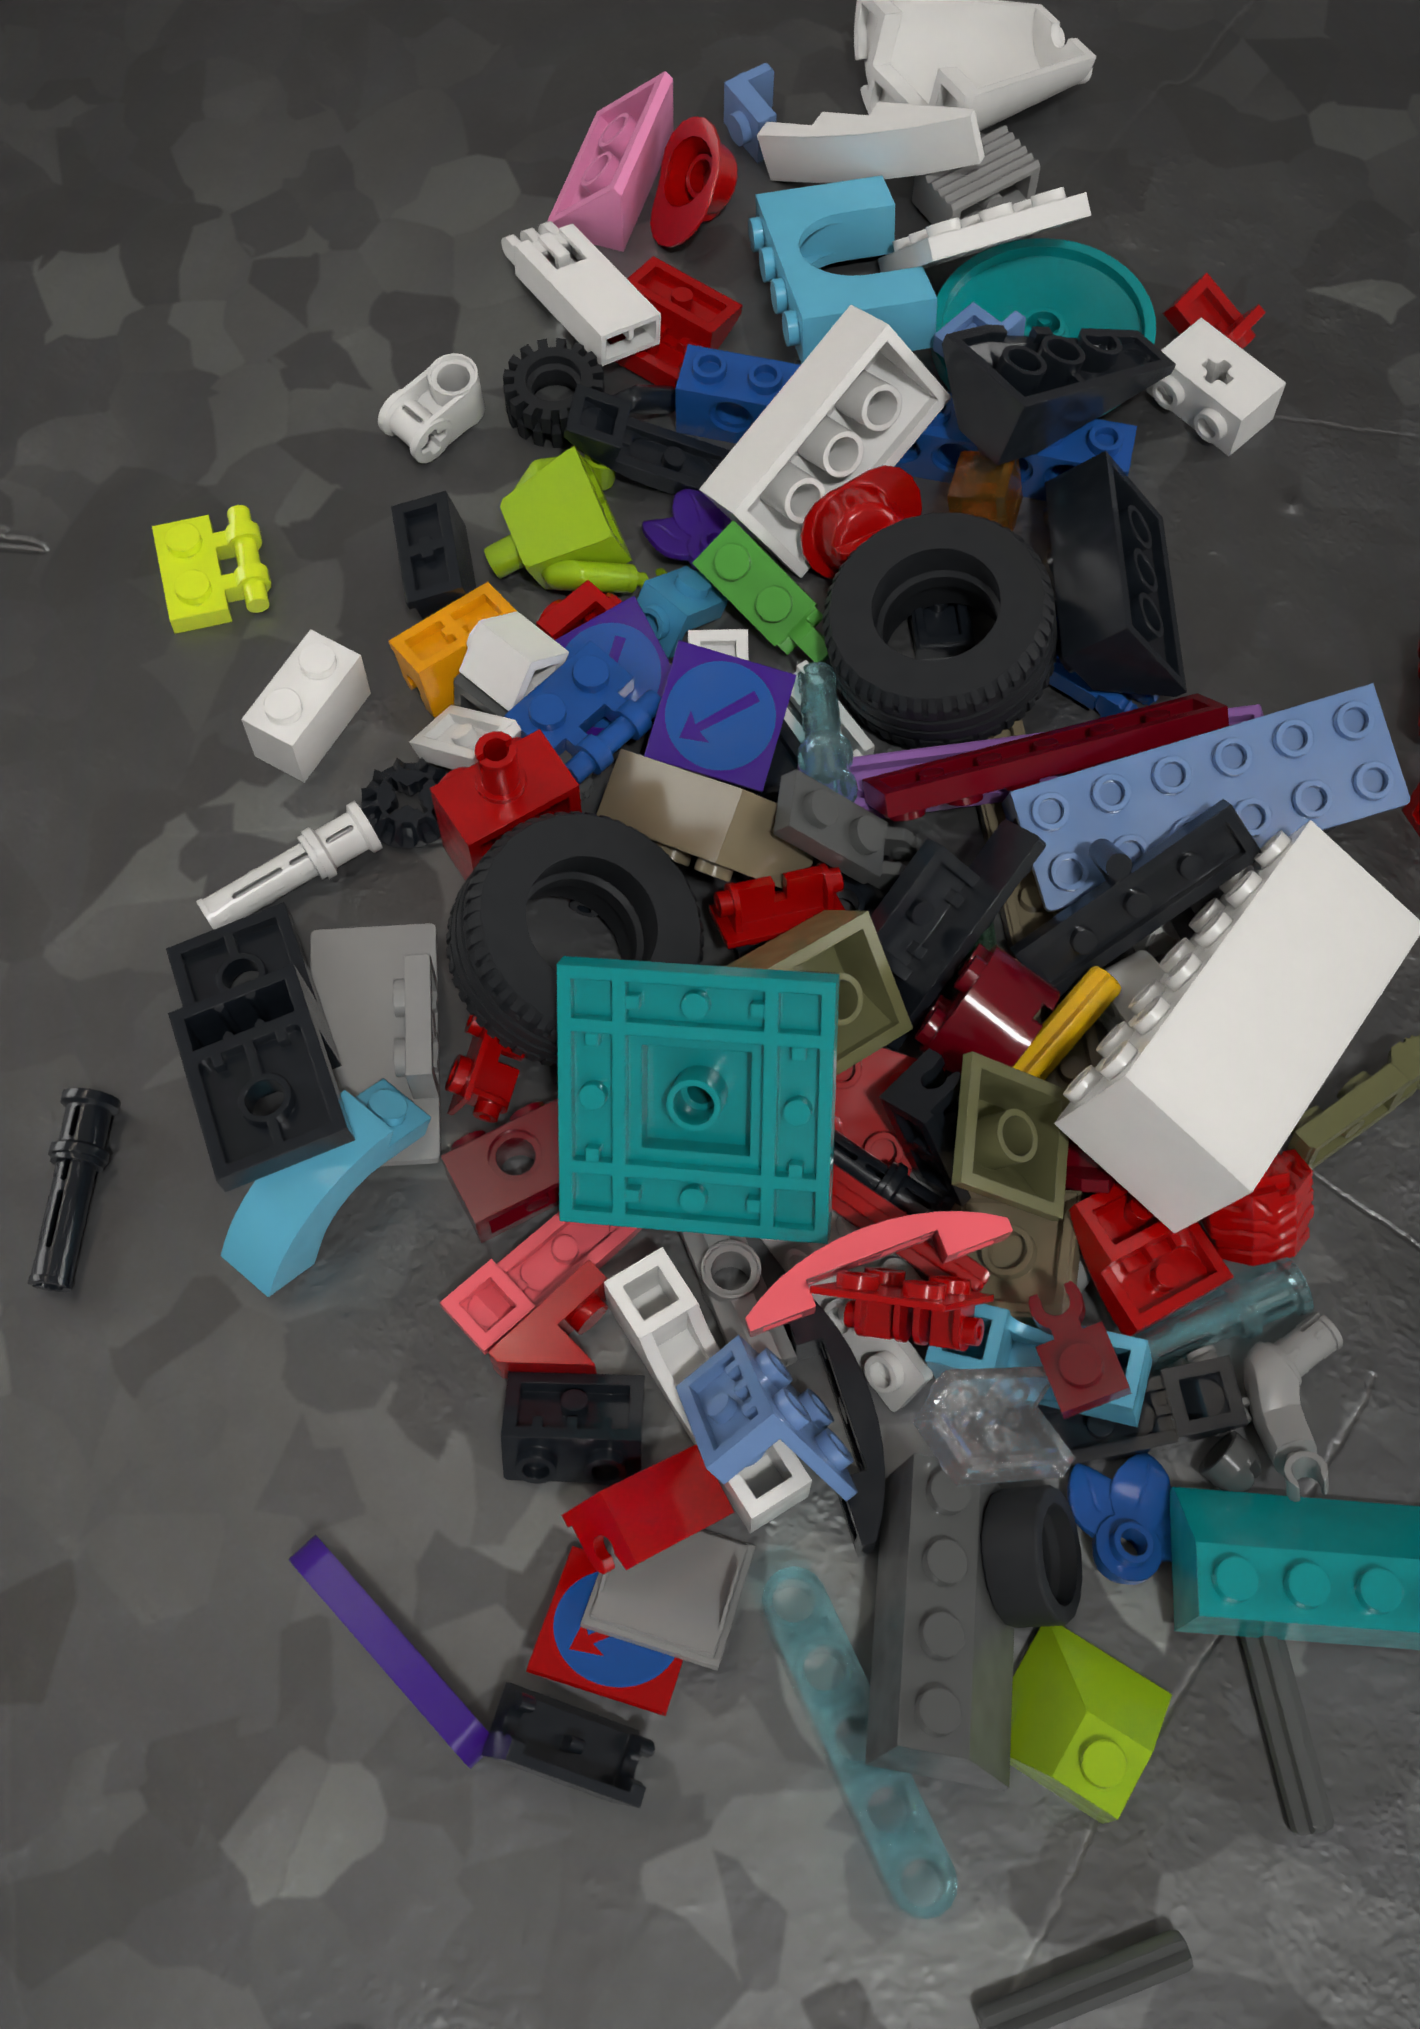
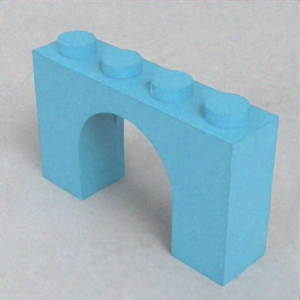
M882 175L755 194L756 217L748 218L750 246L752 252L759 251L761 276L764 283L770 282L773 310L775 314L782 313L785 343L787 347L795 346L801 364L850 305L889 324L911 351L933 348L934 334L936 333L937 297L923 266L857 276L838 275L819 269L836 262L887 255L894 252L892 242L895 241V203Z

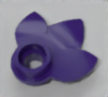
M683 489L674 496L672 506L673 517L643 521L641 528L646 539L662 555L672 559L687 560L690 562L691 569L699 571L692 562L732 520L701 491Z

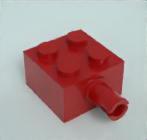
M540 729L524 738H512L509 734L501 731H492L484 734L475 745V757L478 762L470 767H459L450 771L437 785L430 788L443 848L465 881L497 839L499 840L506 832L512 831L518 824L525 823L526 820L534 817L539 818L547 813L554 814L555 812L563 811L566 813L580 811L582 813L579 784Z

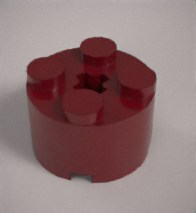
M979 943L957 972L959 977L953 986L957 989L951 999H948L943 994H940L920 1020L919 1025L921 1027L914 1037L921 1042L919 1050L922 1053L930 1048L941 1054L945 1061L943 1068L951 1074L956 1071L960 1072V1074L962 1073L963 1054L972 1051L1013 1067L1043 1027V1025L1033 1019L1043 1005L1053 1010L1061 994L1057 988L999 946L995 945L992 949L988 950Z

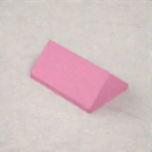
M666 71L597 111L548 221H552L558 228L573 223L592 244L624 252L661 167L665 147L674 131L673 78Z

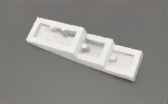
M878 102L869 115L822 112L813 125L766 122L757 134L771 181L834 183L881 175L884 179L901 178L980 164L985 157L975 109Z

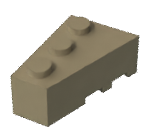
M620 749L596 815L598 817L600 815L608 816L612 820L617 819L623 822L628 827L631 826L638 829L639 832L648 836L652 842L653 840L657 841V844L663 848L666 854H669L674 862L689 867L694 855L698 857L694 867L697 871L729 883L734 871L755 879L771 876L775 886L783 889V873L809 868L812 866L815 858L774 835L777 803L744 789Z

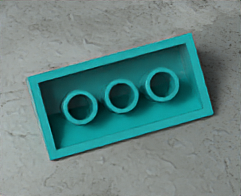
M1172 1487L1169 1490L1175 1632L1254 1638L1275 1636L1280 1640L1420 1650V1506L1300 1497V1501L1294 1502L1283 1495Z

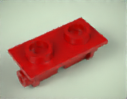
M820 863L814 867L783 873V890L775 891V883L771 876L738 883H726L723 891L714 893L715 904L709 905V911L727 949L755 945L778 937L823 910H845L836 894L843 891V877L839 867L828 868L825 863Z
M469 1014L465 1033L473 1037L467 1055L459 1054L450 1070L445 1090L454 1094L447 1114L454 1115L465 1104L475 1107L473 1111L475 1118L488 1123H496L499 1115L505 1114L508 1111L520 1072L519 1069L498 1062L500 1054L519 1062L524 1059L525 1055L519 1056L512 1053L511 1048L503 1047L499 1044L500 1040L497 1037L493 1039L487 1034L488 1030L478 1025L475 1021L477 1019L475 1015Z

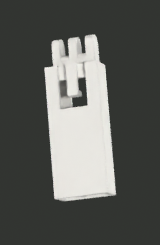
M548 221L539 225L538 232L534 228L521 231L520 240L514 234L502 238L503 252L514 264L515 275L580 344L584 345V349L588 353L592 351L597 356V363L599 365H607L660 344L661 313L573 223L558 228L552 221ZM622 333L626 337V339L613 344L606 340Z

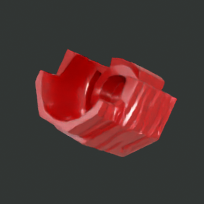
M1295 1149L1283 1151L1281 1155H1276L1252 1193L1199 1220V1223L1211 1238L1213 1246L1223 1260L1254 1267L1292 1258L1297 1255L1310 1237L1308 1225L1314 1216V1206L1312 1205L1314 1200L1312 1188L1313 1170Z

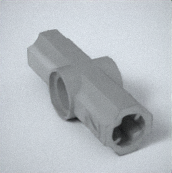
M679 1231L699 1278L702 1298L712 1310L725 1343L728 1344L737 1335H740L758 1353H761L765 1348L771 1350L785 1367L795 1363L797 1356L783 1325L754 1337L749 1335L745 1318L768 1289L761 1275L760 1259L754 1249L748 1245L746 1238ZM734 1267L743 1271L749 1280L740 1289L726 1290L716 1285L712 1278L722 1268Z

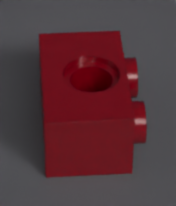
M558 1099L546 1105L543 1102L528 1104L517 1110L510 1117L509 1123L488 1133L482 1130L471 1132L454 1142L450 1152L441 1155L447 1177L480 1242L483 1243L559 1205ZM523 1155L535 1161L531 1169L521 1175H509L501 1170L505 1161L513 1156Z

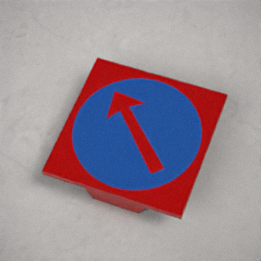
M572 1546L526 1672L666 1716L683 1660L580 1627L599 1572L590 1563L584 1549Z

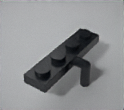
M1224 799L1133 862L1111 841L1097 839L1090 845L1089 856L1106 881L1011 946L1010 950L1019 962L1061 992L1060 996L1072 989L1091 967H1104L1254 863V857L1258 853H1262L1233 806Z

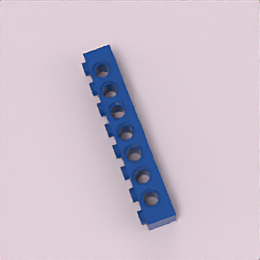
M688 344L675 388L676 432L737 444L739 439L742 438L801 365ZM951 398L894 467H900L913 477L1047 501L1045 482L1105 450L1128 476L1137 426L1094 419L1037 454L996 465L992 460L981 455L977 446L958 429L953 399Z

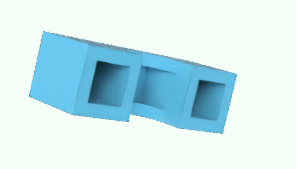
M987 1304L975 1305L974 1317L982 1318L984 1321V1336L980 1346L969 1345L968 1349L964 1352L928 1346L925 1362L937 1381L1018 1400L1025 1399L1027 1402L1060 1409L1035 1348L1038 1345L1054 1340L1053 1335H1049L1041 1329L1016 1320L1012 1317L1009 1309ZM1107 1331L1132 1394L1079 1414L1138 1427L1152 1365L1149 1342L1145 1339Z

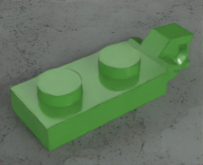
M733 520L692 564L774 647H779L789 655L799 646L817 665L821 666L829 656L825 637L815 628L823 618V614L816 608L818 604Z

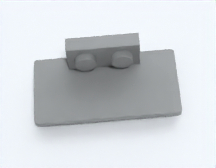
M432 923L312 931L310 935V972L342 1065L332 1070L339 1092L341 1093L346 1090L353 1097H356L384 1078L428 1114L431 1120L423 1137L380 1167L438 1163L441 1160L442 1150L438 942L436 926Z

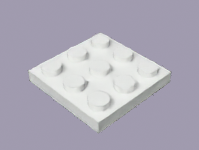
M1064 187L1031 196V199L1015 204L1009 202L979 211V214L961 220L957 217L927 226L924 230L911 233L908 237L893 241L894 252L878 258L880 271L887 272L920 266L928 268L983 252L1000 244L1031 238L1091 216L1087 193L1084 192L1066 198Z

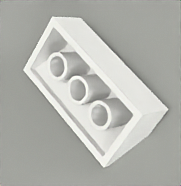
M850 305L699 490L727 517L737 522L757 543L795 575L802 578L810 569V565L802 553L800 535L804 518L814 503L830 491L839 488L867 470L882 465L895 466L952 397L889 324Z

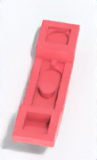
M936 1211L889 1219L856 1230L813 1252L779 1278L746 1316L745 1322L749 1335L754 1337L814 1314L816 1304L812 1293H810L809 1286L836 1276L838 1271L852 1270L930 1239L933 1240L940 1260L944 1264L1006 1240L1013 1232L1012 1226L1007 1217L987 1213Z
M558 1212L497 1264L490 1259L440 1302V1306L481 1352L486 1355L489 1350L583 1264L590 1260L600 1269L643 1228L560 1221Z

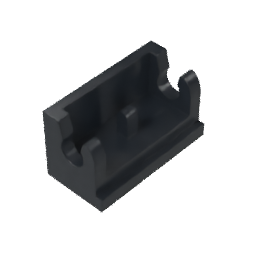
M447 491L391 506L405 601L409 609L416 608L424 620L476 589L466 525Z
M928 1048L879 1098L916 1178L943 1196L946 1194L956 1199V1204L963 1207L971 1199L969 1191L952 1185L959 1107L956 1098L960 1094L961 1074L956 1071L947 1077L943 1069L945 1061L942 1055Z
M506 1682L482 1756L612 1803L640 1808L646 1787L641 1781L634 1779L635 1770L642 1756L649 1758L654 1755L655 1745L652 1740L639 1736L640 1731Z

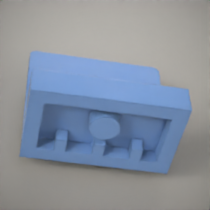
M737 1335L676 1386L705 1467L721 1483L726 1484L745 1467L755 1464L765 1454L766 1450L780 1439L845 1501H848L858 1493L847 1469L853 1463V1458L842 1441L828 1428L834 1422L832 1414L812 1390L807 1388L800 1394L790 1384L793 1379L789 1371L768 1348L758 1353L740 1335Z

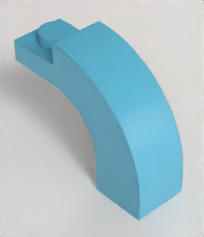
M384 1078L356 1097H353L346 1090L340 1093L355 1141L255 1180L235 1213L220 1256L267 1297H270L315 1264L329 1224L351 1193L377 1168L426 1134L431 1117Z

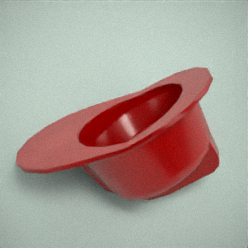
M693 116L682 121L671 134L665 147L660 180L650 221L652 236L660 246L673 248L683 244L697 231L703 221H711L718 216L722 209L730 202L735 192L738 179L735 157L720 142L716 127L705 117Z
M882 465L867 470L816 501L804 518L800 535L802 553L810 567L825 578L833 579L835 574L839 572L840 566L848 560L849 555L873 534L905 518L921 515V494L913 477L900 467Z

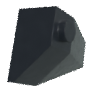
M982 325L946 334L942 342L958 429L977 446L981 455L992 460L996 465L1037 454L1169 376L1176 366V363L1138 330L1081 328L1077 338H1068L1053 335L1049 327L1033 326L1029 336L1007 335L1008 332L1003 325Z

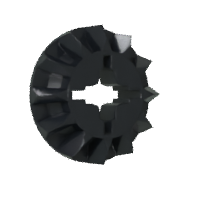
M421 757L417 763H404L396 758L392 767L384 771L374 770L372 781L366 788H361V810L381 842L396 848L411 849L426 846L441 838L430 788L437 785L446 775L444 768L436 769ZM395 791L399 793L404 792L409 796L419 791L418 797L424 814L418 808L414 810L409 805L403 806L398 810L399 803Z

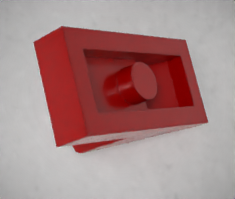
M590 1260L583 1264L488 1351L494 1370L502 1378L508 1379L509 1371L597 1374L594 1362L568 1335L574 1330L579 1335L587 1332L606 1313L608 1305L605 1303L604 1281L608 1280V1278Z

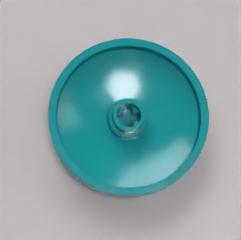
M1031 238L991 247L958 267L947 279L937 295L936 333L974 302L1000 322L1004 321L1014 311L1021 313L1026 317L1024 336H1029L1033 326L1049 327L1053 335L1068 338H1077L1081 328L1138 330L1155 344V312L1150 297L1141 282L1126 266L1115 258L1098 249L1078 242L1053 238ZM931 348L935 368L941 380L951 391L945 359Z

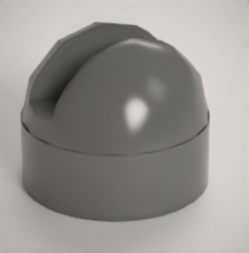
M1231 1431L1223 1436L1206 1454L1200 1464L1199 1472L1215 1487L1223 1491L1245 1492L1254 1485V1479L1260 1475L1262 1467L1259 1455L1253 1446L1237 1431Z

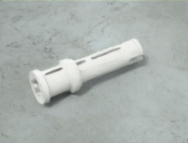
M355 801L347 804L346 813L315 831L309 827L301 831L302 835L297 837L299 844L249 871L244 876L208 897L196 901L213 930L250 916L318 875L322 880L327 877L330 880L337 875L338 867L367 850H371L374 853L383 848L382 844Z

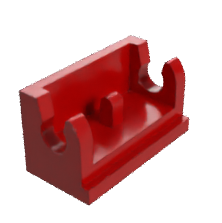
M695 1444L599 1491L561 1516L568 1528L573 1527L593 1567L599 1573L606 1574L615 1569L612 1555L604 1545V1536L611 1542L614 1554L625 1570H628L735 1512L718 1479L706 1469L699 1448Z

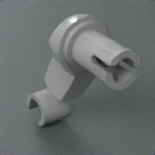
M1317 1311L1309 1314L1306 1319L1276 1342L1264 1343L1259 1341L1255 1343L1247 1352L1243 1362L1246 1396L1251 1402L1249 1410L1253 1425L1276 1471L1285 1478L1287 1497L1294 1502L1300 1501V1488L1297 1480L1303 1477L1316 1480L1320 1484L1321 1492L1324 1495L1329 1491L1327 1463L1317 1454L1314 1438L1302 1410L1300 1386L1302 1383L1301 1377L1320 1361L1339 1350L1343 1346V1339L1334 1323L1325 1315L1320 1316Z

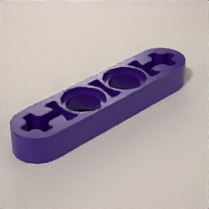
M315 1534L288 1560L453 1751L471 1769L484 1757L482 1752L489 1734L488 1730Z

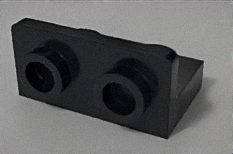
M509 1371L501 1430L504 1478L507 1480L526 1481L533 1484L552 1481L585 1482L611 1486L642 1471L645 1375Z

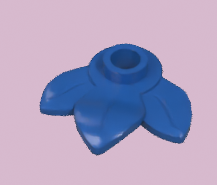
M1148 1453L1137 1454L1129 1458L1115 1472L1112 1479L1083 1464H1076L1068 1477L1067 1500L1076 1524L1092 1538L1094 1563L1104 1577L1119 1584H1141L1157 1572L1161 1562L1172 1561L1169 1496L1171 1484L1163 1466ZM1121 1538L1126 1539L1134 1546L1138 1556L1131 1555L1124 1550Z

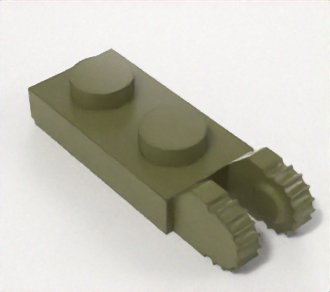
M1420 1034L1418 1036L1411 1035L1410 1038L1405 1037L1403 1042L1400 1041L1391 1047L1388 1053V1062L1373 1076L1367 1071H1362L1354 1076L1338 1092L1337 1098L1339 1100L1323 1111L1316 1105L1307 1110L1291 1132L1293 1137L1287 1150L1295 1149L1309 1167L1314 1169L1395 1110L1398 1105L1411 1097L1417 1089L1420 1090Z

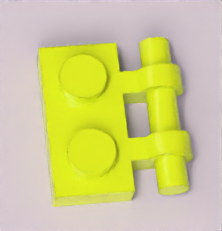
M235 505L228 509L229 525L225 531L214 533L209 515L152 526L169 620L175 634L232 622L230 602L245 599L247 610L253 613L263 612L269 608L270 603L267 592L271 588L269 570L266 565L261 563L258 552L262 546L260 528L257 523L252 521L250 510L245 505ZM236 557L238 567L234 573L223 575L220 560Z

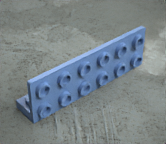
M1371 683L1010 791L1001 805L1006 820L1038 835L1046 843V847L1034 862L1032 871L1044 909L1052 912L1069 907L1106 881L1089 856L1090 845L1097 839L1111 841L1133 862L1224 799L1233 806L1261 849L1271 837L1281 830L1289 837L1311 820L1323 831L1403 807L1410 802V795L1374 684Z

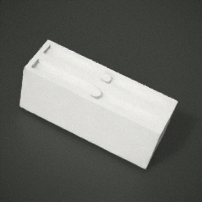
M1311 820L1289 837L1282 830L1276 833L1260 849L1262 853H1258L1254 857L1256 862L1219 886L1224 892L1219 900L1217 898L1210 900L1189 923V927L1195 931L1191 939L1184 938L1179 941L1160 962L1159 967L1165 971L1160 981L1157 979L1150 981L1130 1002L1128 1008L1134 1013V1016L1127 1024L1124 1021L1119 1023L1098 1045L1096 1051L1103 1057L1095 1068L1092 1065L1085 1068L1063 1093L1070 1102L1054 1124L1174 1234L1253 1192L1420 936V920Z

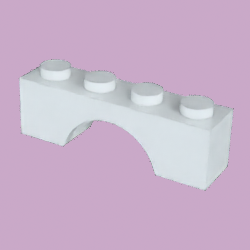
M663 1247L604 1281L606 1303L695 1445L697 1443L676 1386L720 1349L707 1326L699 1303ZM779 1439L766 1450L765 1454L755 1464L745 1467L726 1484L720 1481L719 1483L751 1534L809 1496L812 1479L796 1454Z

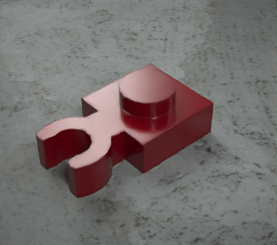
M1072 1281L1064 1283L1070 1304L1068 1309L1061 1315H1050L1045 1312L1037 1294L1029 1297V1309L1034 1322L1043 1332L1054 1337V1340L1038 1345L1035 1348L1064 1419L1132 1394L1103 1322L1101 1321L1082 1328L1081 1323L1085 1317V1304L1079 1288Z

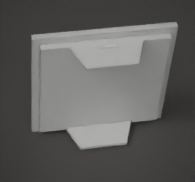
M701 1530L638 1565L625 1570L614 1554V1549L610 1542L607 1551L612 1555L615 1569L606 1574H598L580 1627L718 1671L756 1546L707 1530Z

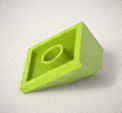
M1039 1627L1013 1674L1010 1765L1101 1824L1118 1820L1154 1751L1172 1694L1065 1627Z

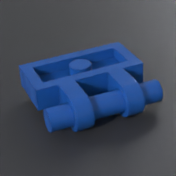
M590 640L509 710L504 717L516 720L521 728V738L540 729L559 756L565 750L569 752L573 757L565 765L577 783L580 784L592 773L599 775L614 762L613 754L630 739L639 740L652 728L651 720L657 714L661 697L650 689L636 701L626 700L625 697L634 690V676ZM604 716L611 721L597 736L586 733Z

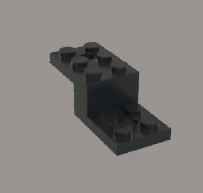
M285 903L272 906L166 948L183 1006L168 1013L215 1179L221 1188L228 1192L355 1141L332 1071L342 1065L292 915ZM247 971L259 972L258 978L231 988L234 979L241 973ZM278 1091L284 1093L283 1102L275 1112L266 1116L253 1114V1109L258 1099Z

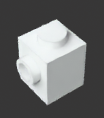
M516 611L478 621V624L468 636V649L459 672L509 711L564 664L569 651Z

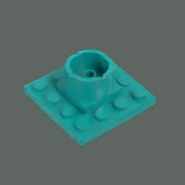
M563 956L557 963L560 1221L828 1244L831 1235L840 974Z

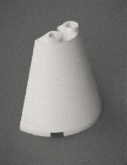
M857 0L854 52L855 61L864 60L868 85H863L860 91L868 115L878 102L975 109L980 132L1074 85L1085 84L1092 75L1093 64L1097 57L1078 38H1068L1065 44V36L1060 27V21L1041 4L1003 0Z

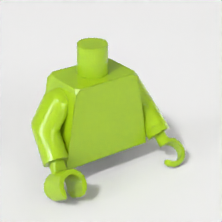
M575 446L566 450L560 456L536 459L531 462L513 491L505 496L500 504V509L511 534L484 548L487 561L496 576L502 579L525 566L526 570L545 590L574 591L587 580L602 592L633 593L637 586L642 589L644 582L649 580L647 573L638 572L634 564H626L632 561V558L603 492L613 486L616 471L604 466L587 454L583 458ZM658 568L655 571L657 576L667 573L663 568Z

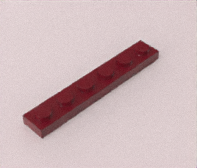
M1196 693L864 778L862 781L865 802L893 821L918 819L926 814L927 808L946 803L951 806L972 805L980 802L983 799L984 793L1003 788L1008 791H1014L1040 783V779L1057 774L1064 776L1094 767L1099 763L1121 759L1228 727V706Z

